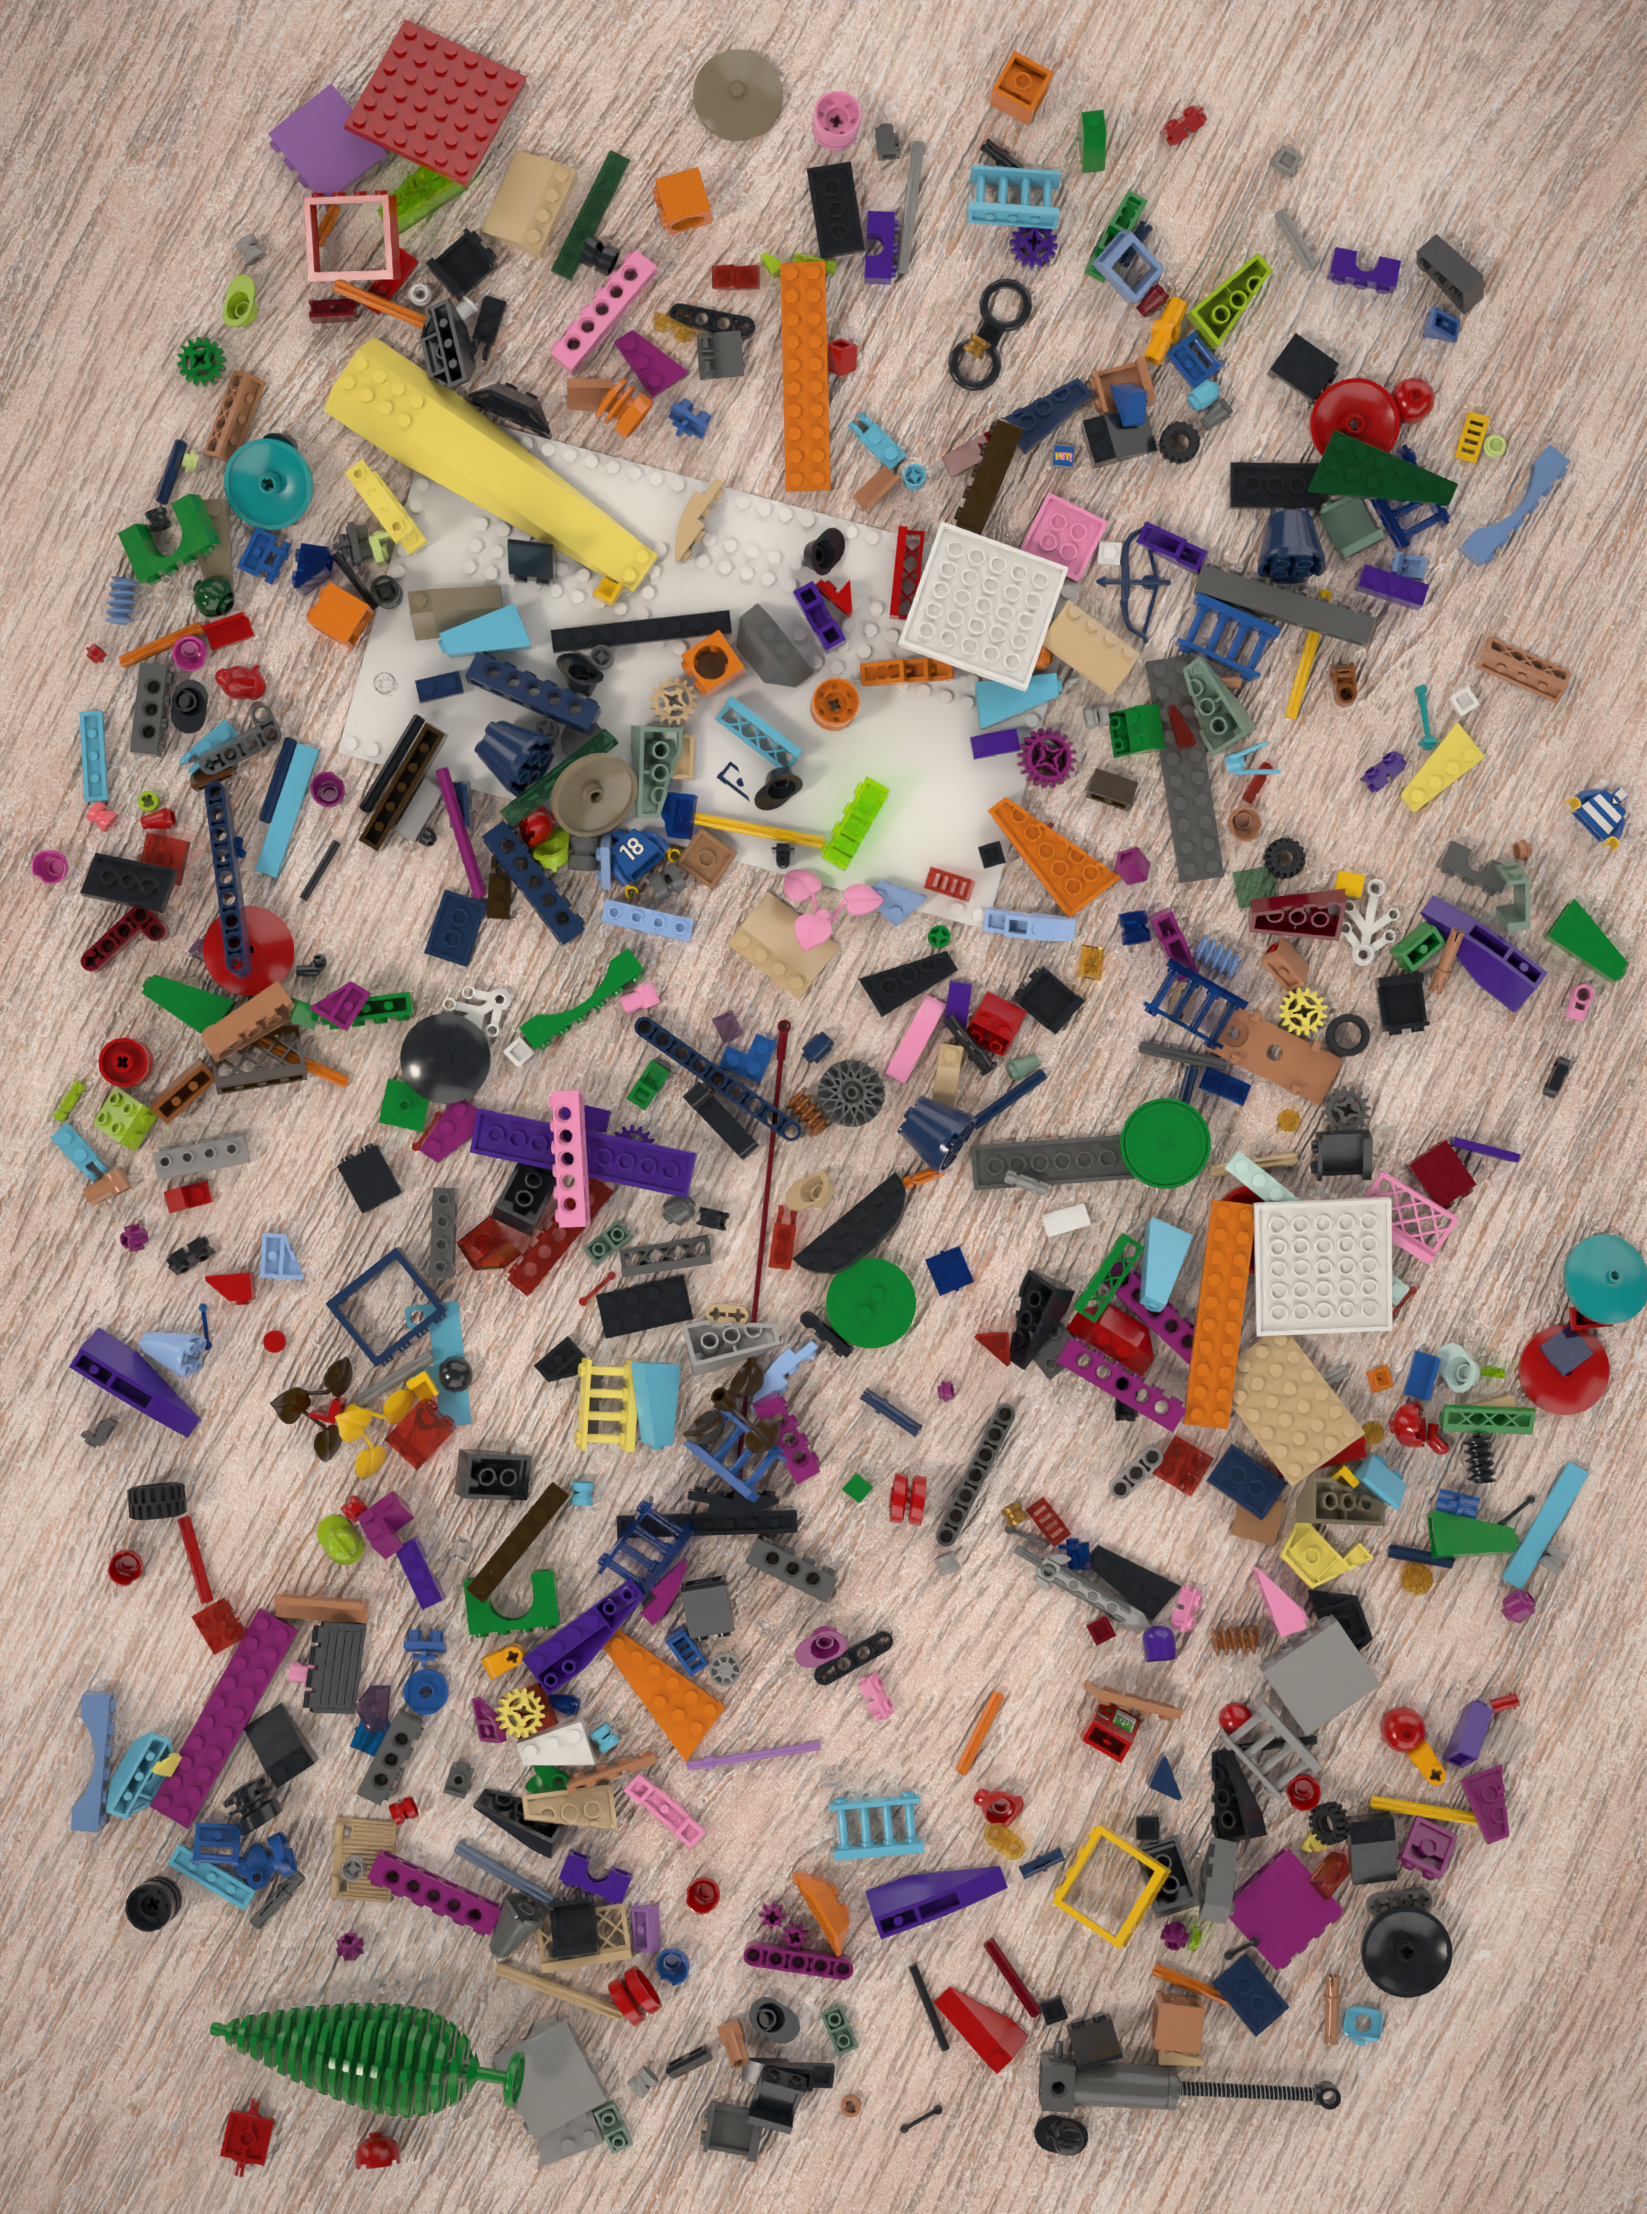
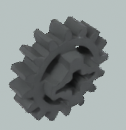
M1342 1086L1341 1092L1334 1088V1095L1326 1094L1329 1101L1322 1102L1326 1110H1322L1321 1114L1327 1115L1323 1122L1331 1123L1329 1126L1330 1130L1335 1127L1337 1128L1336 1131H1343V1129L1344 1131L1351 1129L1359 1130L1358 1125L1366 1126L1363 1119H1370L1366 1111L1371 1110V1107L1365 1106L1369 1099L1361 1098L1362 1091L1355 1093V1087H1351L1347 1091L1346 1086ZM1345 1095L1342 1102H1334L1338 1097ZM1355 1099L1359 1103L1360 1110L1354 1104ZM1348 1105L1347 1109L1354 1113L1345 1114L1344 1116V1112L1337 1107H1346ZM1331 1111H1334L1337 1115V1122L1334 1120ZM1357 1118L1353 1124L1346 1126L1349 1119Z

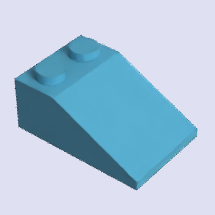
M1368 1453L1367 1458L1362 1460L1352 1474L1382 1501L1398 1510L1407 1486L1402 1481L1404 1476L1396 1469L1390 1471L1385 1466L1387 1462L1378 1454L1373 1456Z

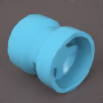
M918 464L908 465L903 473L905 487L912 491L923 487L926 478L924 468Z
M572 1481L571 1489L574 1492L573 1496H571L570 1504L592 1506L593 1498L591 1497V1491L594 1490V1482Z
M608 1722L603 1723L589 1734L592 1741L597 1742L598 1749L602 1754L620 1741L618 1736L610 1731L611 1727Z

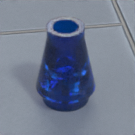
M552 1693L548 1695L546 1700V1706L569 1717L571 1715L577 1716L581 1704L580 1698H577L576 1695Z

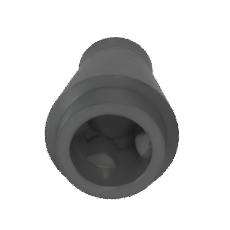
M1222 398L1219 401L1216 400L1199 421L1208 431L1212 427L1231 418L1230 415L1233 413V410Z

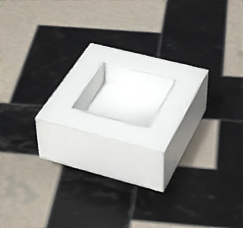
M1099 541L1097 565L1119 567L1122 543Z
M1469 686L1448 698L1459 718L1480 705Z
M520 1036L503 1051L518 1068L535 1054Z

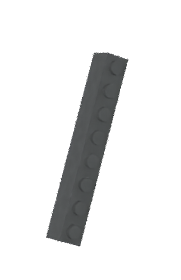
M1214 564L1202 565L1194 589V595L1200 592L1229 606L1366 648L1376 619L1371 617L1372 614L1364 610L1355 612L1350 610L1349 606L1340 603L1337 606L1332 605L1325 598L1316 597L1313 599L1306 597L1307 594L1299 590L1290 592L1279 584L1267 585L1260 578H1244L1240 572L1230 570L1228 573L1220 570L1221 567Z

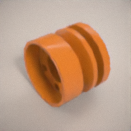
M622 378L605 394L595 416L600 419L608 412L609 414L605 418L604 423L607 425L614 419L618 420L614 431L626 440L643 421L652 408L654 401L644 393H641L635 399L632 398L635 386L632 385L624 391L628 380Z
M830 678L822 682L816 688L810 703V712L814 722L822 729L828 731H840L848 727L858 712L860 705L859 694L855 686L841 678ZM834 702L837 703L838 709L831 711V705Z

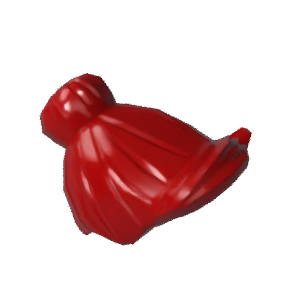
M255 665L251 669L244 666L222 668L215 674L217 684L232 699L257 700L262 697L266 689L264 678L259 672L260 665Z
M979 1789L973 1798L974 1803L981 1806L982 1813L989 1823L1003 1825L1005 1828L1012 1824L1024 1806V1800L1021 1796H1014L1000 1790L989 1792L986 1789Z

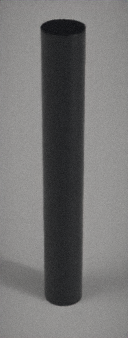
M339 551L334 553L331 557L372 610L379 607L368 589Z
M336 840L332 841L299 896L306 902L308 901L341 843Z

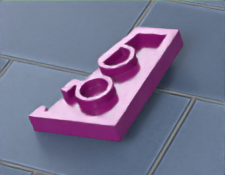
M633 329L614 342L652 399L689 375L686 369Z
M1502 1764L1459 1780L1486 1845L1509 1837Z

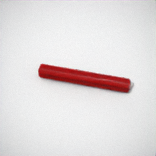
M184 1516L178 1519V1524L201 1604L209 1603L213 1600L192 1521L190 1516Z

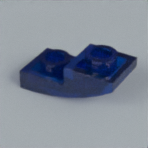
M1206 1067L1198 1088L1216 1097H1222L1236 1105L1243 1106L1251 1085Z

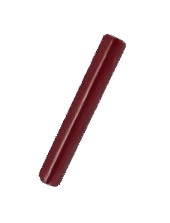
M993 1938L988 1939L984 1942V1948L1030 2017H1037L1041 2013L1040 2007Z

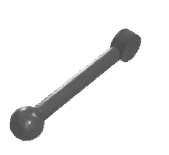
M1007 1525L1005 1527L1007 1534H1016L1041 1544L1043 1548L1049 1546L1047 1539H1038L1015 1530L1012 1526L1008 1527Z

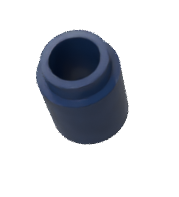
M821 1031L819 1034L816 1033L801 1048L804 1051L802 1056L810 1064L813 1062L818 1064L832 1050L831 1047L835 1043Z

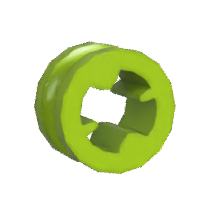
M145 791L139 795L138 805L144 811L154 812L159 808L160 799L155 793ZM153 796V806L145 807L146 802H144V799Z

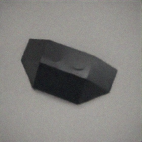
M447 298L429 307V315L424 323L420 340L429 379L451 390L470 381L476 369L467 326L452 301Z
M498 382L468 394L467 399L469 403L551 440L552 433L536 395L529 392L523 394L517 391L518 388L507 382L505 385Z

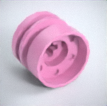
M843 91L829 92L818 100L814 109L812 133L816 141L823 148L831 151H841L850 147L855 142L861 122V108L857 100L852 95ZM834 123H838V128L833 127Z

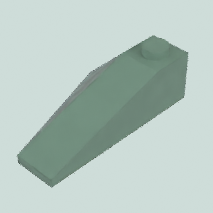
M1202 656L1183 668L1189 695L1192 696L1195 707L1194 714L1198 718L1200 726L1199 733L1212 756H1215L1257 729L1244 707Z
M631 725L632 770L635 773L638 784V793L635 801L636 818L660 817L668 794L667 789L671 777L673 778L676 762L682 753V727Z

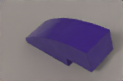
M1149 522L1145 523L1136 541L1139 545L1163 559L1198 576L1202 565L1205 564L1208 558V551L1190 544L1186 539Z

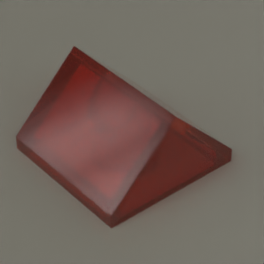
M1006 1329L974 1331L971 1334L1007 1367L1011 1364L1009 1332Z

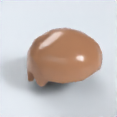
M1241 806L1233 810L1228 819L1230 833L1239 841L1250 842L1259 837L1258 833L1262 826L1259 812L1249 806Z

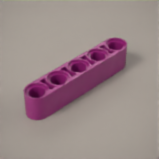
M750 1941L744 1947V1961L753 1967L837 1980L849 1979L853 1973V1961L845 1954L837 1957L833 1952L800 1947L799 1950H796V1947L793 1946L787 1949V1945L761 1941ZM756 1949L760 1955L752 1958L748 1955V1951ZM777 1952L782 1955V1959L773 1961L770 1955ZM795 1956H801L805 1961L797 1965L793 1963L792 1959ZM822 1959L826 1961L827 1965L823 1968H818L814 1963ZM840 1963H846L849 1965V1969L842 1972L837 1969V1966Z

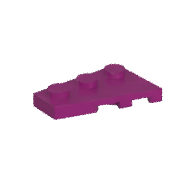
M465 1099L450 1103L419 1151L439 1163L473 1136L478 1108Z

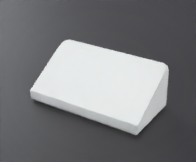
M1084 1203L1041 1215L1048 1238L1091 1225Z

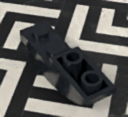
M696 1485L694 1489L689 1488L687 1497L688 1500L708 1503V1513L724 1515L757 1512L778 1504L780 1496H776V1492L771 1490H763L762 1493L757 1492L760 1497L756 1502L746 1499L736 1489L733 1497L729 1496L730 1492L717 1490L716 1493L707 1492L708 1488Z
M749 2057L750 2061L742 2067L741 2080L757 2085L763 2066L806 2077V2091L813 2092V2088H833L834 2063L789 2062L788 2058Z

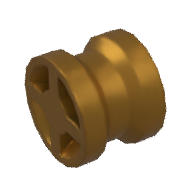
M971 333L970 341L964 345L963 349L982 360L984 357L983 352L991 344L976 334Z
M1020 1500L1000 1510L1002 1515L1007 1518L1006 1523L1008 1527L1014 1526L1028 1518L1026 1512H1023L1021 1509L1022 1504Z

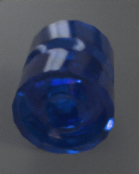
M1147 910L1118 914L1119 926L1124 929L1121 933L1123 946L1151 942L1150 929L1146 927L1148 923Z

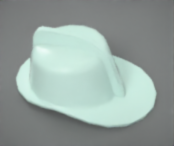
M1455 1343L1443 1345L1437 1352L1436 1357L1441 1358L1438 1370L1449 1387L1455 1392L1462 1393L1469 1390L1472 1386H1478L1480 1377L1478 1364L1469 1357L1460 1345Z

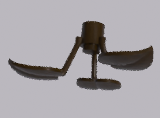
M346 1356L335 1361L327 1369L324 1376L326 1390L308 1391L300 1387H293L270 1402V1405L283 1423L293 1424L300 1418L301 1414H304L322 1428V1431L315 1436L314 1450L318 1458L323 1462H328L335 1455L342 1439L337 1425L331 1424L326 1427L318 1419L309 1417L310 1413L306 1411L311 1405L309 1395L332 1393L333 1396L340 1397L348 1390L352 1380V1365Z
M753 1357L734 1376L730 1389L726 1390L724 1387H719L713 1391L711 1400L717 1412L707 1411L701 1414L692 1426L683 1433L690 1442L701 1446L716 1442L723 1432L720 1426L724 1422L722 1410L723 1412L733 1411L753 1429L745 1437V1446L752 1453L765 1452L777 1443L779 1428L772 1419L762 1418L755 1426L735 1408L736 1399L734 1397L752 1396L760 1390L764 1383L763 1371Z

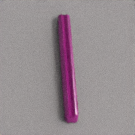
M444 767L436 770V776L473 897L480 898L486 895V890L467 828H465V821L449 769Z

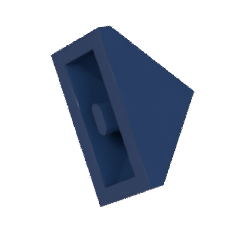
M1161 1753L1147 1784L1149 1788L1179 1801L1182 1799L1168 1759L1165 1753Z

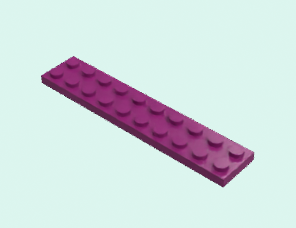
M263 1608L258 1609L180 1750L179 1755L182 1758L172 1776H166L150 1805L151 1808L187 1829L191 1828L296 1638L299 1629Z

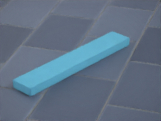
M297 743L255 871L278 878L320 752L319 750Z
M1569 1461L1567 1462L1500 1578L1522 1590L1588 1477V1472Z

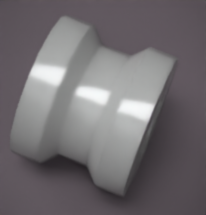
M954 1551L944 1553L933 1559L935 1564L939 1566L940 1576L951 1574L961 1568L960 1564L955 1560L956 1554Z

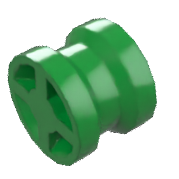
M936 925L928 933V942L934 948H943L950 941V932L945 926Z

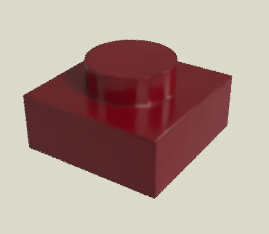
M1106 1614L1086 1624L1096 1646L1116 1636Z

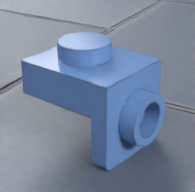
M1396 551V555L1391 561V571L1394 574L1413 580L1424 581L1428 558L1404 555L1402 552Z

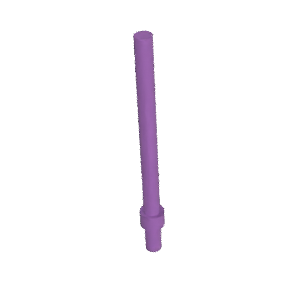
M820 1741L720 1757H713V1755L705 1756L704 1759L686 1762L687 1771L702 1768L711 1770L715 1769V1766L821 1750Z

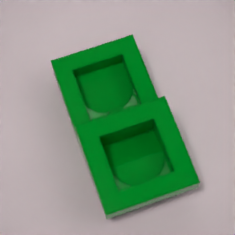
M652 1059L626 1099L641 1109L646 1110L671 1070Z

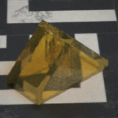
M1082 944L1076 979L1097 983L1101 981L1104 948Z

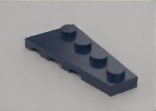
M1076 378L1053 390L1051 394L1043 398L1040 397L1024 408L1020 407L1013 411L1012 414L1001 418L1025 428L1017 447L1026 455L1093 397V393L1079 378Z

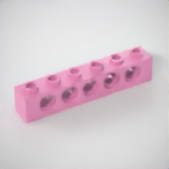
M638 250L625 256L622 261V267L618 271L614 270L608 278V284L596 291L593 296L594 301L582 308L579 313L580 318L575 323L571 322L565 330L566 335L561 340L557 339L552 345V352L550 353L552 359L570 374H575L658 273L657 266ZM630 272L637 274L636 279L633 281L625 279V276ZM614 290H621L623 292L619 298H613L611 293ZM600 307L609 309L605 315L597 314V310ZM586 324L594 326L593 331L590 333H586L582 329ZM573 341L580 343L579 348L576 350L568 348L569 344Z
M583 1089L552 1091V1096H549V1108L553 1109V1118L550 1119L551 1132H554V1141L551 1143L552 1154H555L553 1176L557 1180V1186L554 1187V1198L558 1200L555 1219L556 1222H559V1228L586 1227L591 1225ZM564 1107L569 1108L571 1111L569 1119H565L562 1115ZM565 1130H569L572 1133V1140L570 1142L566 1141L563 1137ZM567 1152L573 1155L574 1160L572 1164L566 1163L564 1159ZM567 1175H571L575 1179L573 1187L567 1185ZM568 1198H573L576 1201L574 1210L567 1206Z

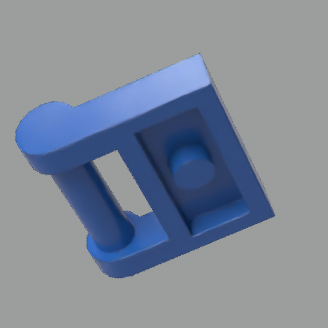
M1197 330L1166 354L1167 359L1192 390L1225 365L1221 359L1218 360L1200 338L1201 334ZM1193 343L1211 365L1210 368L1207 369L1189 347L1190 344Z
M196 1822L192 1864L199 1865V1862L231 1864V1867H238L241 1833L236 1825ZM201 1847L233 1848L232 1855L200 1853Z

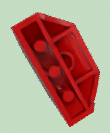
M1107 1304L1095 1323L1077 1311L1066 1328L1142 1377L1154 1360L1149 1328L1112 1304ZM1098 1306L1086 1308L1084 1311L1094 1316Z

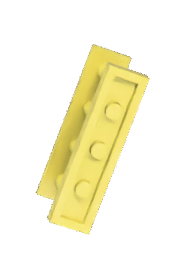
M363 459L345 472L396 544L400 542L408 554L412 556L428 543L426 537L377 471L372 472Z
M582 1358V1363H579L578 1376L581 1377L578 1430L574 1433V1444L577 1445V1449L586 1451L587 1443L618 1444L620 1450L625 1452H635L637 1406L631 1363L636 1360H626L625 1365L622 1367L592 1366L591 1359ZM591 1375L622 1376L624 1378V1387L621 1390L590 1388ZM590 1398H618L623 1401V1409L620 1412L589 1411ZM588 1420L619 1421L622 1423L621 1432L618 1435L587 1434Z

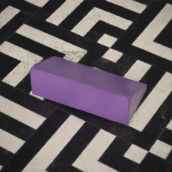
M659 1905L631 1906L633 1952L654 1953L661 1949Z

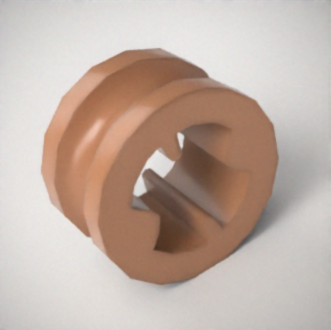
M849 2094L842 2099L841 2111L847 2117L857 2116L861 2110V2101L856 2095ZM847 2101H851V2103L854 2101L856 2103L854 2111H851V2108L849 2110L846 2109Z

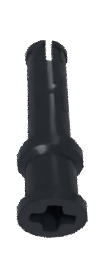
M954 1013L943 1020V1024L947 1026L956 1040L969 1054L967 1056L970 1062L973 1061L979 1068L981 1076L988 1074L997 1066L998 1063L992 1061L985 1052L986 1048L976 1043L955 1017ZM956 1027H957V1028L959 1029V1031L963 1034V1036L967 1039V1042H966V1041L962 1038V1036L958 1033V1031L956 1030Z

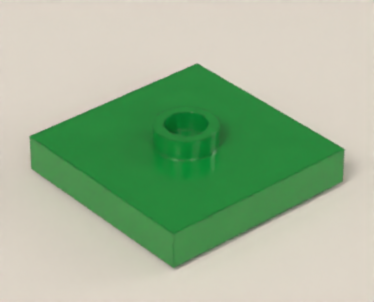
M388 1079L378 1123L423 1132L430 1101L418 1095L408 1083Z

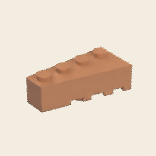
M276 981L222 1020L204 1029L203 1033H201L202 1043L217 1064L290 1022L293 1002L279 981Z

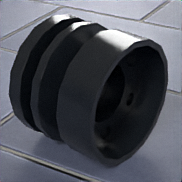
M264 1777L243 1784L234 1790L222 1803L225 1808L235 1803L236 1806L228 1814L232 1816L239 1812L242 1816L235 1822V1825L242 1836L256 1830L283 1810L276 1797L264 1799V1796L271 1790L269 1786L262 1790L258 1789L266 1782Z
M155 1876L148 1878L130 1892L125 1905L127 1919L133 1927L141 1931L153 1932L161 1929L178 1915L182 1907L183 1897L180 1888L173 1880L167 1877ZM159 1899L160 1903L155 1904L154 1900Z

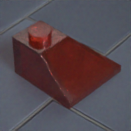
M489 1215L456 1242L475 1271L503 1269L521 1255L513 1240L500 1224L491 1218L492 1215Z

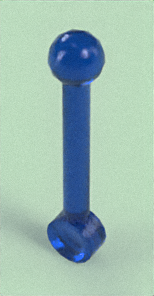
M201 1303L199 1310L202 1314L204 1338L206 1339L204 1349L210 1350L213 1344L209 1341L206 1318L207 1305Z

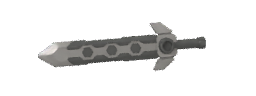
M1017 1545L1014 1554L1037 1566L1036 1579L1039 1586L1049 1592V1581H1051L1053 1584L1089 1603L1131 1630H1147L1151 1627L1142 1611L1063 1565L1071 1560V1557L1065 1553H1050V1555H1045L1041 1559L1024 1549L1021 1545Z

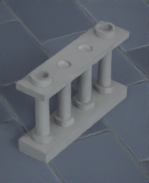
M1260 1696L1254 1701L1257 1708L1256 1714L1230 1736L1222 1728L1220 1734L1223 1739L1220 1741L1228 1751L1233 1749L1266 1786L1264 1790L1272 1799L1276 1797L1282 1803L1284 1798L1280 1790L1304 1769L1308 1770L1311 1768L1316 1774L1322 1769V1766L1312 1752ZM1267 1720L1271 1724L1270 1730L1246 1751H1243L1236 1742L1258 1723ZM1282 1736L1286 1741L1284 1743L1285 1746L1258 1767L1251 1758L1275 1737L1279 1738ZM1296 1752L1300 1756L1299 1762L1276 1782L1272 1783L1265 1774L1287 1755Z

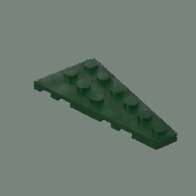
M1334 430L1306 493L1449 506L1458 483Z

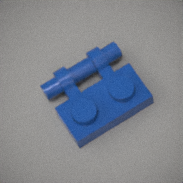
M256 527L237 568L256 578H259L261 572L264 571L268 573L264 581L272 585L275 578L279 577L281 573L279 570L284 560L288 559L290 555L288 552L292 545L283 541L281 547L278 548L275 546L278 540L276 536ZM273 553L277 556L272 566H269L266 562L270 554Z

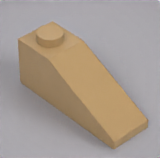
M940 1044L932 1100L954 1107L963 1047Z

